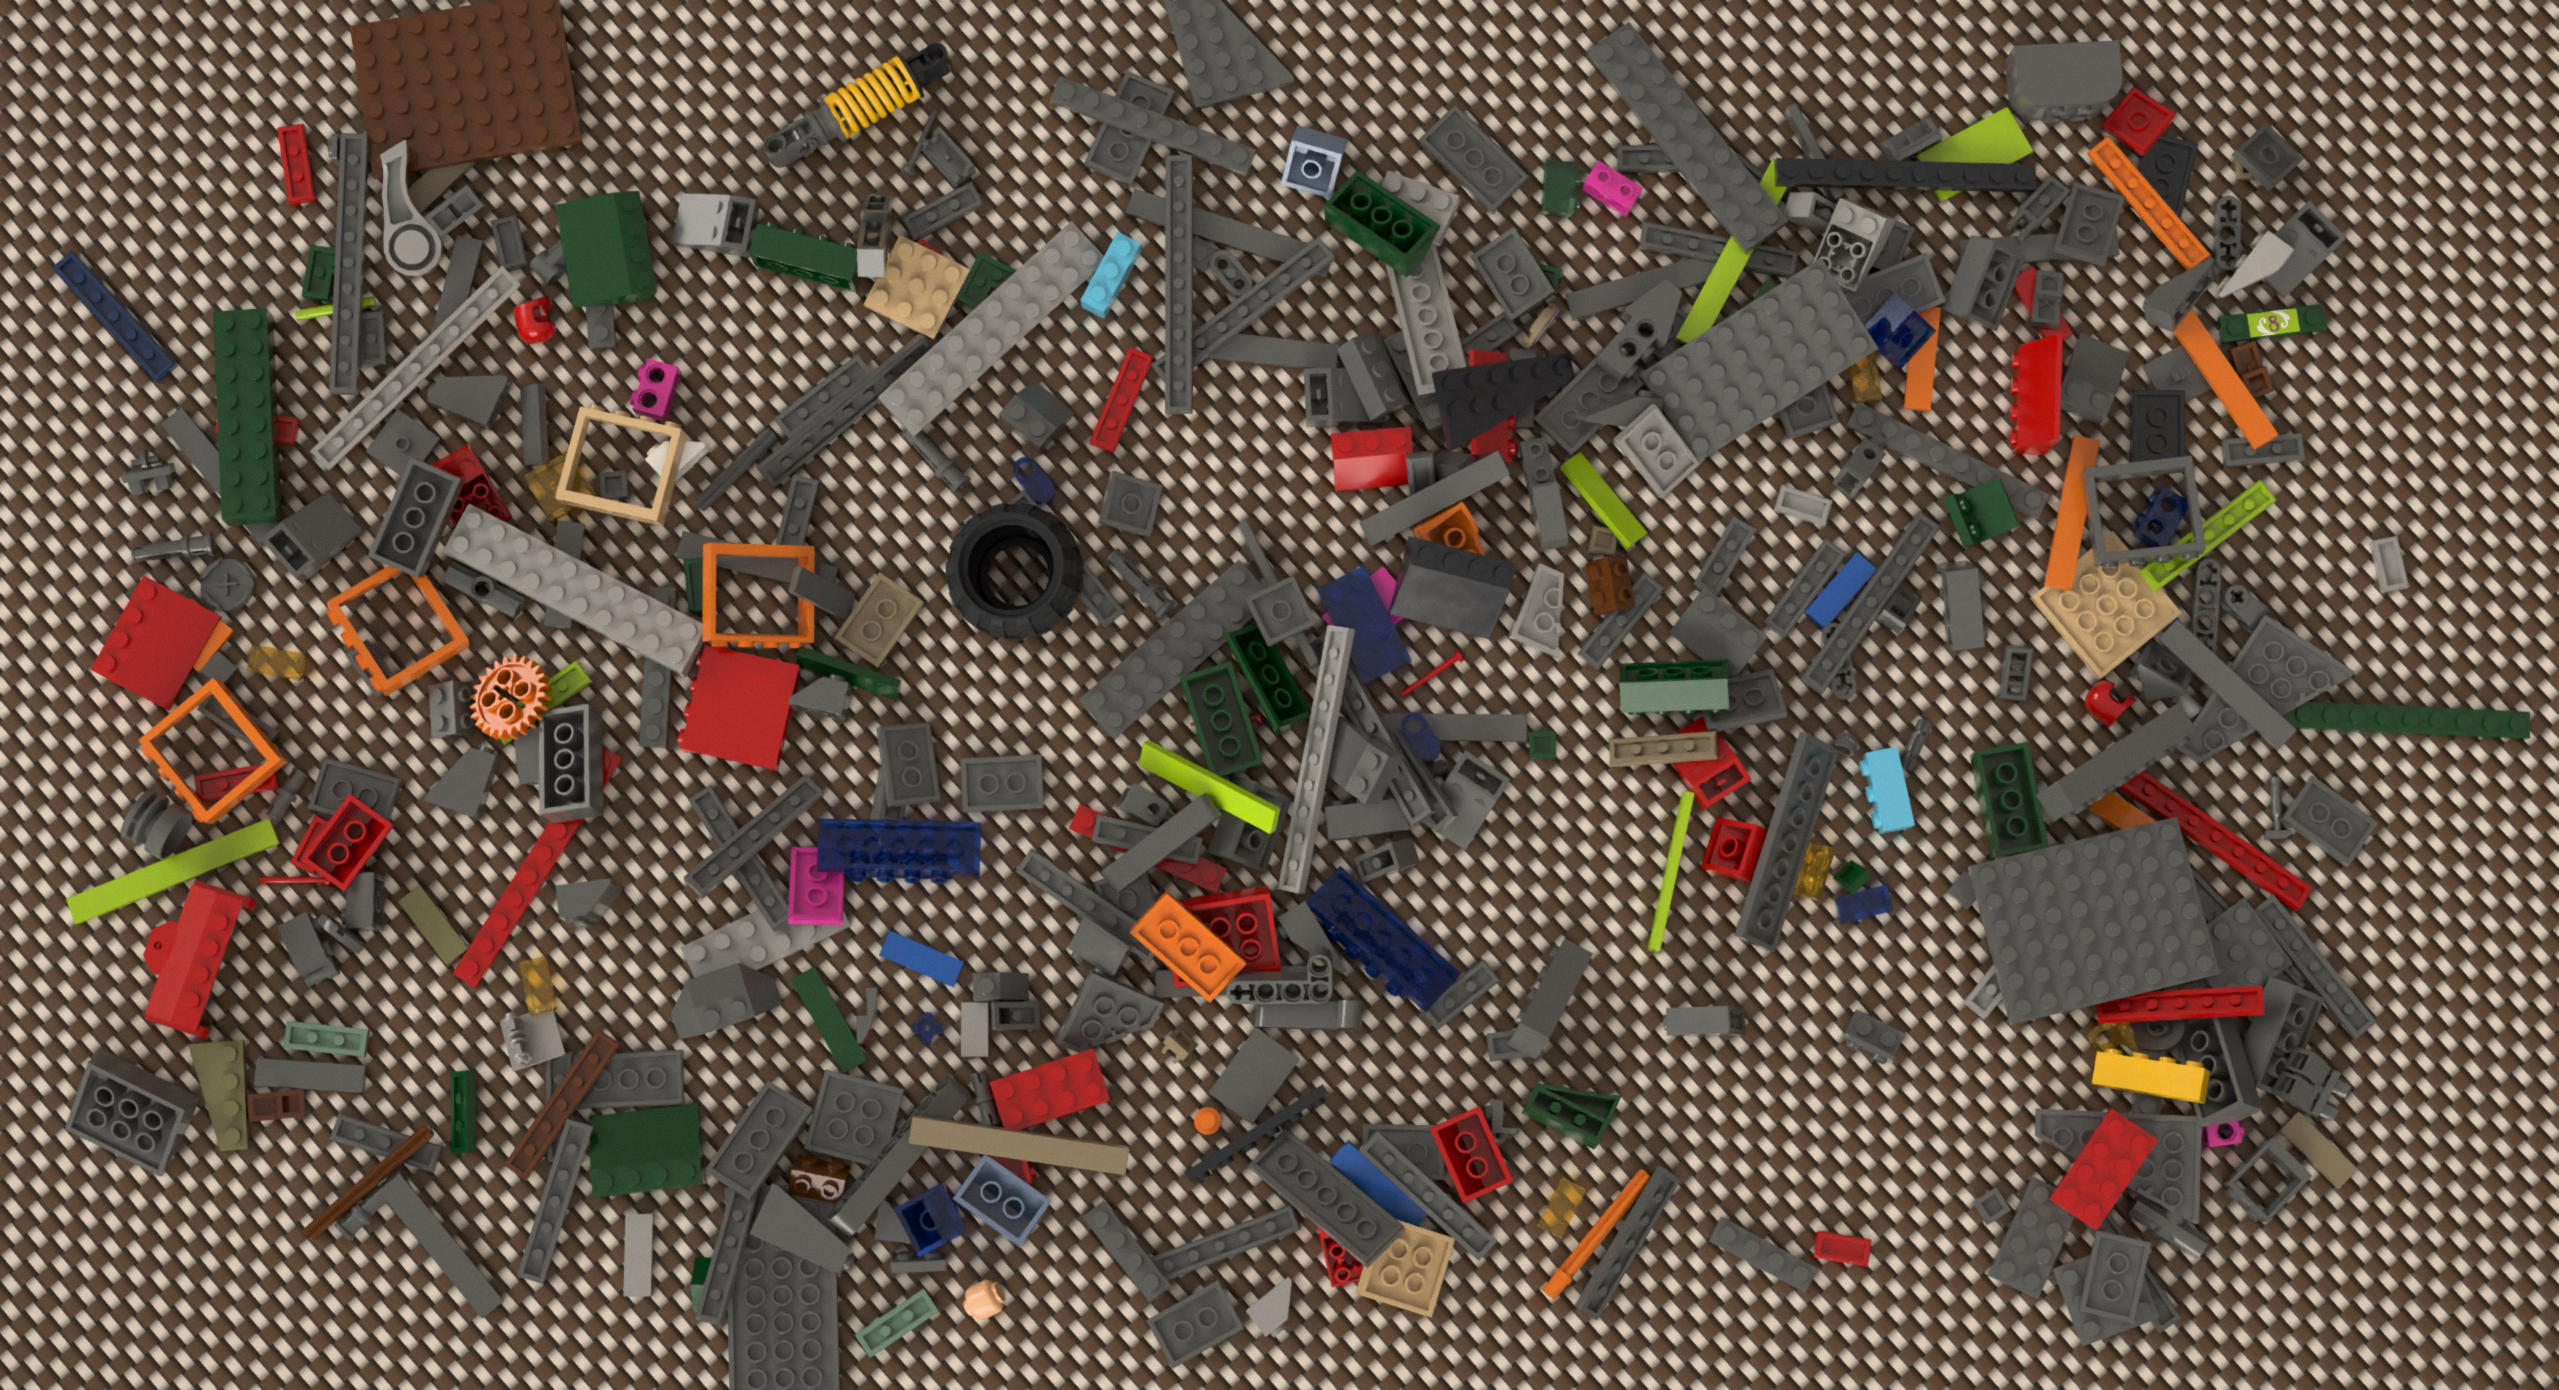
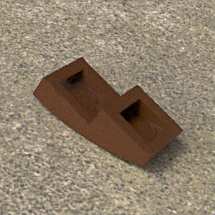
M2251 340L2228 349L2235 372L2253 398L2274 392L2267 366L2262 364L2256 341Z
M304 1089L248 1094V1122L305 1117Z

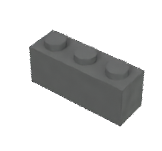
M1393 794L1383 796V800L1380 803H1364L1359 799H1356L1355 804H1346L1345 800L1329 802L1330 806L1324 809L1328 842L1408 833L1409 831L1408 819Z

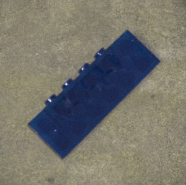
M819 818L817 872H844V876L849 877L853 882H863L866 878H877L879 882L889 883L893 881V878H904L906 883L911 884L920 882V879H931V882L934 884H944L947 880H953V875L980 876L981 822Z
M1341 866L1306 902L1311 911L1324 922L1322 927L1325 929L1324 933L1330 941L1341 943L1345 947L1344 951L1350 959H1359L1366 966L1365 971L1370 977L1375 979L1379 977L1386 984L1385 989L1389 994L1395 997L1399 995L1402 999L1406 995L1425 1013L1461 974Z

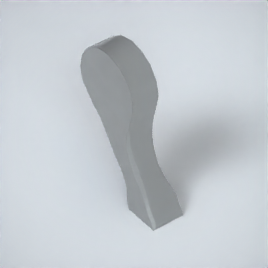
M403 140L380 155L383 165L384 254L388 263L396 271L407 276L420 277L431 273L439 265L443 257V241L431 224L418 212L409 195L407 184L409 143Z

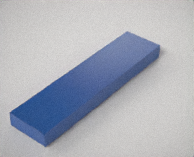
M1350 1140L1330 1158V1162L1396 1220L1417 1226L1428 1215L1360 1153L1359 1148Z

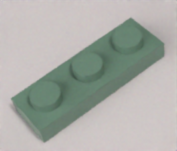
M287 1021L283 1048L366 1057L370 1030Z
M922 1289L855 1336L871 1358L938 1313L939 1310L926 1290Z

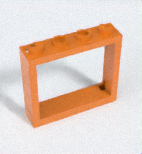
M739 543L703 544L702 641L711 642L712 647H728V642H737V647H754V643H763V648H779V643H789V648L792 649L805 648V644L814 643V605L799 597L798 635L716 633V556L798 558V567H803L814 573L815 546Z
M391 566L385 567L327 601L329 611L326 612L334 626L340 625L343 633L340 635L347 647L353 646L358 653L355 659L362 670L367 668L371 673L372 677L369 680L373 687H375L377 692L382 690L385 696L390 695L470 647L468 638L426 574L424 578H416L410 575L453 641L391 678L387 679L341 607L402 572Z
M212 678L138 740L143 746L141 748L142 753L150 761L155 760L160 767L158 769L159 774L166 781H172L176 786L174 791L183 802H189L194 808L191 810L192 814L201 823L204 821L205 823L214 824L288 762L222 680ZM213 694L267 761L208 810L154 742Z

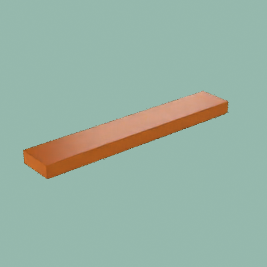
M2109 136L2087 153L2089 158L2120 194L2125 196L2126 201L2187 271L2203 263L2211 256Z
M2191 309L2173 333L2248 442L2256 450L2275 439L2279 434L2195 312Z
M2078 435L2072 437L2044 582L2046 586L2067 591L2072 589L2087 513L2081 473L2084 468L2095 467L2100 440Z

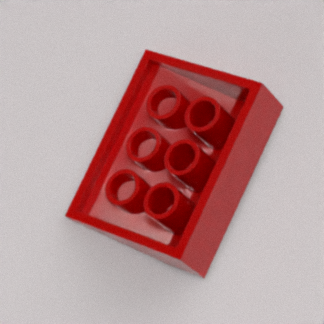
M2056 334L2021 344L2016 352L2012 353L2011 368H2015V378L2011 379L2010 393L2014 394V404L2010 405L2009 419L2013 420V430H2010L2008 438L2009 446H2013L2012 454L2044 456L2060 440L2063 334Z
M143 575L90 670L170 711L191 674L194 664L222 616Z
M1268 885L1178 899L1184 907L1246 960L1247 964L1240 972L1282 971ZM1172 970L1175 988L1190 986Z

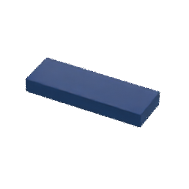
M1857 552L1804 613L1824 629L1875 573L1877 568Z
M889 931L879 956L951 987L955 986L965 963L892 931Z

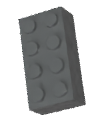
M410 457L368 557L416 578H424L466 479L418 458Z
M590 704L541 711L540 715L543 717V720H539L540 815L552 823L603 816L602 713Z

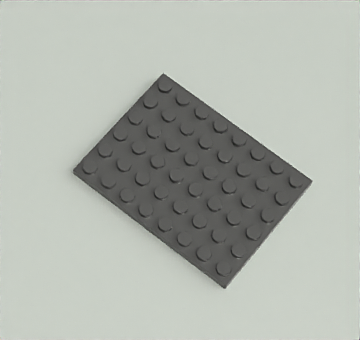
M2177 817L1968 867L2010 1025L2220 975Z

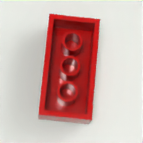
M1094 1048L989 1082L1003 1127L1023 1131L1111 1102Z
M2112 1108L2109 1109L2048 1199L2097 1231L2158 1139Z

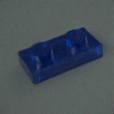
M1887 884L1833 899L1841 925L1894 911Z

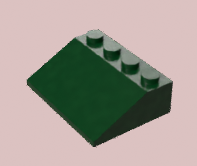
M640 191L614 192L557 204L555 209L572 308L651 301L657 293Z
M698 1103L589 1117V1124L594 1126L590 1137V1170L593 1198L707 1185Z

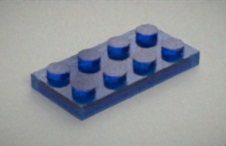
M1365 566L1316 589L1333 625L1355 629L1350 659L1365 685L1412 662Z

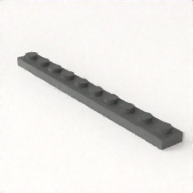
M341 133L329 386V393L331 395H358L369 158V135L365 133Z
M1192 155L1166 156V415L1193 414Z

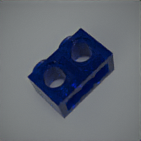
M2163 486L2158 492L2154 490L2146 502L2149 508L2145 514L2140 513L2133 524L2136 530L2132 536L2152 548L2167 546L2189 508L2187 499ZM2161 501L2170 503L2172 507L2171 512H2165L2161 508ZM2148 523H2154L2158 527L2159 532L2157 535L2151 534L2148 531Z

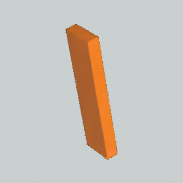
M1932 307L1912 315L1903 409L1924 412L1931 410L1940 307Z

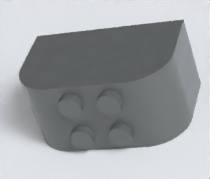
M2120 41L2015 45L2005 60L2007 96L2011 108L2022 118L2044 120V123H2055L2060 121V119L2080 122L2088 117L2099 115L2108 107L2122 85Z

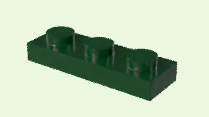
M475 1070L450 1072L451 1154L476 1153L477 1108L475 1090L477 1082Z

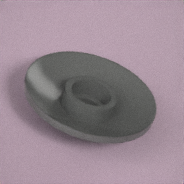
M2184 1019L2130 1022V1032L2133 1040L2140 1047L2149 1051L2160 1052L2171 1049L2180 1042L2185 1032ZM2157 1028H2160V1029L2163 1030V1031L2160 1032V1033H2154V1032H2153V1031H2154L2155 1029H2157Z

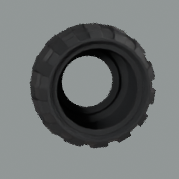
M1021 502L1020 504L1002 503L993 505L990 509L980 514L976 513L965 522V527L958 535H955L949 547V558L945 563V579H947L949 595L965 620L979 631L991 637L1017 641L1034 636L1039 637L1051 631L1055 625L1066 619L1073 610V605L1078 595L1081 594L1084 581V564L1081 551L1074 536L1060 519L1051 512L1038 508L1036 505ZM1024 527L1031 529L1037 538L1030 536ZM1022 545L1030 547L1041 554L1048 567L1049 579L1044 592L1039 598L1026 605L1014 606L1002 602L994 595L989 585L988 572L992 560L998 553L1008 547Z

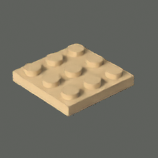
M899 235L890 253V258L887 259L885 277H878L863 305L935 341L971 270Z
M1399 1221L1405 1226V1231L1368 1268L1363 1266L1355 1294L1432 1318L1455 1239Z

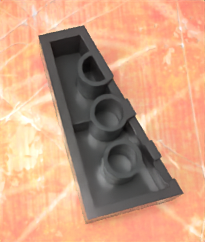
M1564 938L1560 946H1553L1547 959L1551 960V963L1548 967H1542L1536 979L1540 983L1537 988L1532 987L1525 1000L1529 1004L1526 1010L1521 1008L1514 1021L1518 1025L1507 1045L1534 1060L1538 1058L1550 1039L1593 953Z

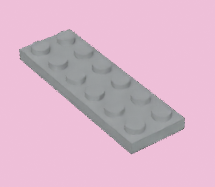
M1431 244L1424 260L1408 277H1405L1385 263L1417 395L1435 392L1432 373L1467 367L1435 244Z
M787 896L785 900L789 904V896ZM757 910L680 948L694 978L736 963H741L759 971L851 927L843 910V925L788 923L774 933L760 910Z

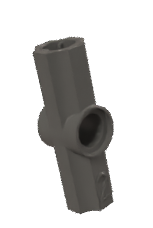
M453 562L445 573L443 583L514 619L524 607L525 597L456 562ZM484 584H489L490 592L486 596H479V588Z
M2140 1194L2132 1201L2126 1213L2130 1218L2149 1228L2150 1232L2168 1244L2173 1243L2195 1258H2199L2208 1245L2210 1238L2186 1224L2185 1220L2166 1208L2162 1209Z

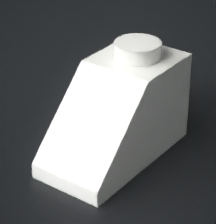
M664 441L661 445L659 443L654 445L647 452L648 457L645 459L660 477L670 441ZM703 442L685 443L676 481L709 452Z

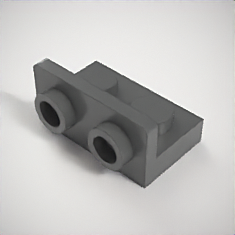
M1856 1009L1841 1039L1847 1042L1846 1046L1859 1053L1864 1050L1872 1054L1870 1057L1872 1060L1885 1065L1886 1062H1894L1895 1054L1905 1033Z

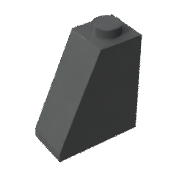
M503 375L438 377L437 382L432 383L428 390V402L432 407L491 431L512 386V382Z
M481 745L479 749L470 747L425 795L424 801L480 820L501 758L494 755L495 750Z
M1733 1006L1666 1008V1014L1663 1017V1027L1667 1031L1668 1036L1675 1037L1746 1036L1745 1009Z

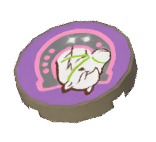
M1552 302L1549 304V307L1542 311L1530 327L1529 336H1525L1521 341L1525 348L1530 350L1534 347L1556 318L1560 307Z

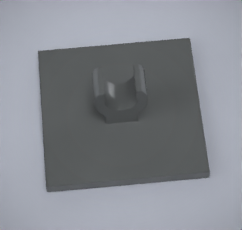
M2182 345L2142 366L2155 390H2185V403L2212 389Z

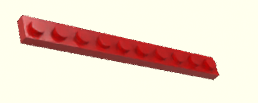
M604 747L603 790L623 760ZM585 819L559 823L549 821L452 974L475 988L479 986Z

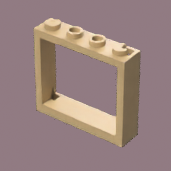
M589 405V408L580 406L555 499L564 505L664 526L688 435L680 428L681 425L666 421L665 425L655 423V419L646 416H640L639 419L631 418L629 413L615 410L613 414L605 412L603 407ZM590 419L671 437L652 509L571 491Z

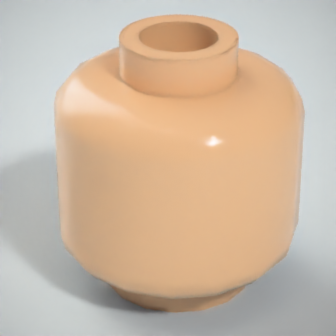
M986 1279L966 1290V1300L963 1301V1305L970 1316L974 1315L979 1320H985L1003 1309V1302L1006 1301V1296L999 1283H993L991 1280Z

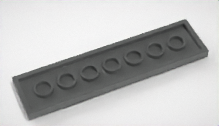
M1238 560L1079 699V702L1115 741L1180 684V677L1191 674L1226 643V634L1242 629L1254 619L1245 598L1265 588L1243 563Z
M1805 732L1799 733L1794 746L1793 755L1786 771L1783 786L1778 796L1774 814L1770 821L1765 842L1762 846V851L1734 935L1765 951L1773 953L1781 934L1839 752L1833 746Z

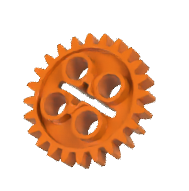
M513 655L512 660L505 656L503 664L494 661L495 668L493 670L486 667L488 674L486 677L479 675L482 683L481 685L473 686L478 692L470 696L476 703L469 707L475 711L471 717L477 721L475 725L482 729V732L496 740L502 738L508 741L510 736L518 739L519 732L527 735L528 726L535 729V719L543 720L540 712L549 709L544 705V702L551 700V697L546 693L552 690V687L546 684L550 678L545 675L546 670L539 666L540 664L526 656L520 658L517 655ZM496 687L502 688L526 705L525 709L520 708L498 693Z

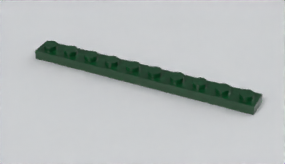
M2307 701L2282 716L2295 729L2530 739V712Z

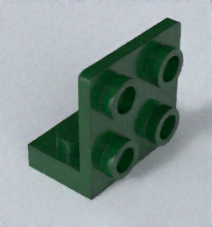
M2000 478L1990 480L1961 494H1952L1943 498L1963 547L1975 546L2019 526L2018 519Z

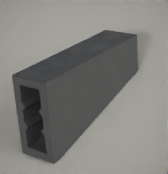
M772 1183L749 1234L837 1274H842L844 1270L849 1271L855 1259V1256L851 1255L853 1248L784 1188Z

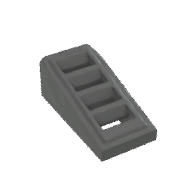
M2003 645L2000 699L2027 701L2033 648L2019 645ZM2012 654L2023 655V660L2012 659L2011 656ZM2010 664L2021 665L2022 670L2010 669ZM2009 675L2022 676V681L2009 680ZM2008 686L2021 687V692L2007 691Z

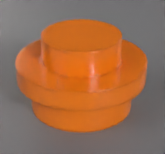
M1206 1107L1200 1109L1194 1117L1196 1129L1205 1135L1215 1133L1221 1125L1220 1114L1213 1108Z

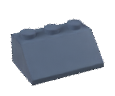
M983 1155L953 1198L957 1204L1020 1248L1052 1202L987 1155Z

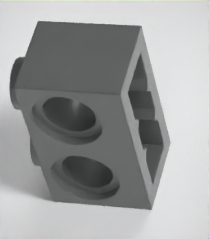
M467 183L428 212L425 218L442 238L482 208L484 202L470 184Z

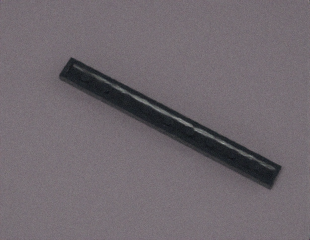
M1776 158L1774 161L1775 186L2026 193H2034L2036 190L2035 164Z

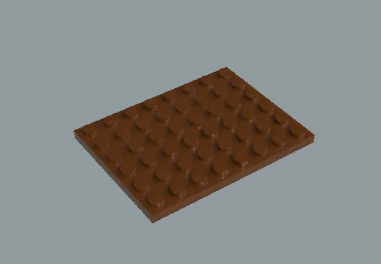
M496 0L350 26L366 134L369 135V157L374 179L383 178V165L380 155L403 140L409 143L407 174L583 143L560 0Z

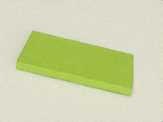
M2006 107L1916 155L1915 158L1917 161L2014 164L2031 155L2034 151L2009 108ZM1934 190L1941 202L1962 192Z

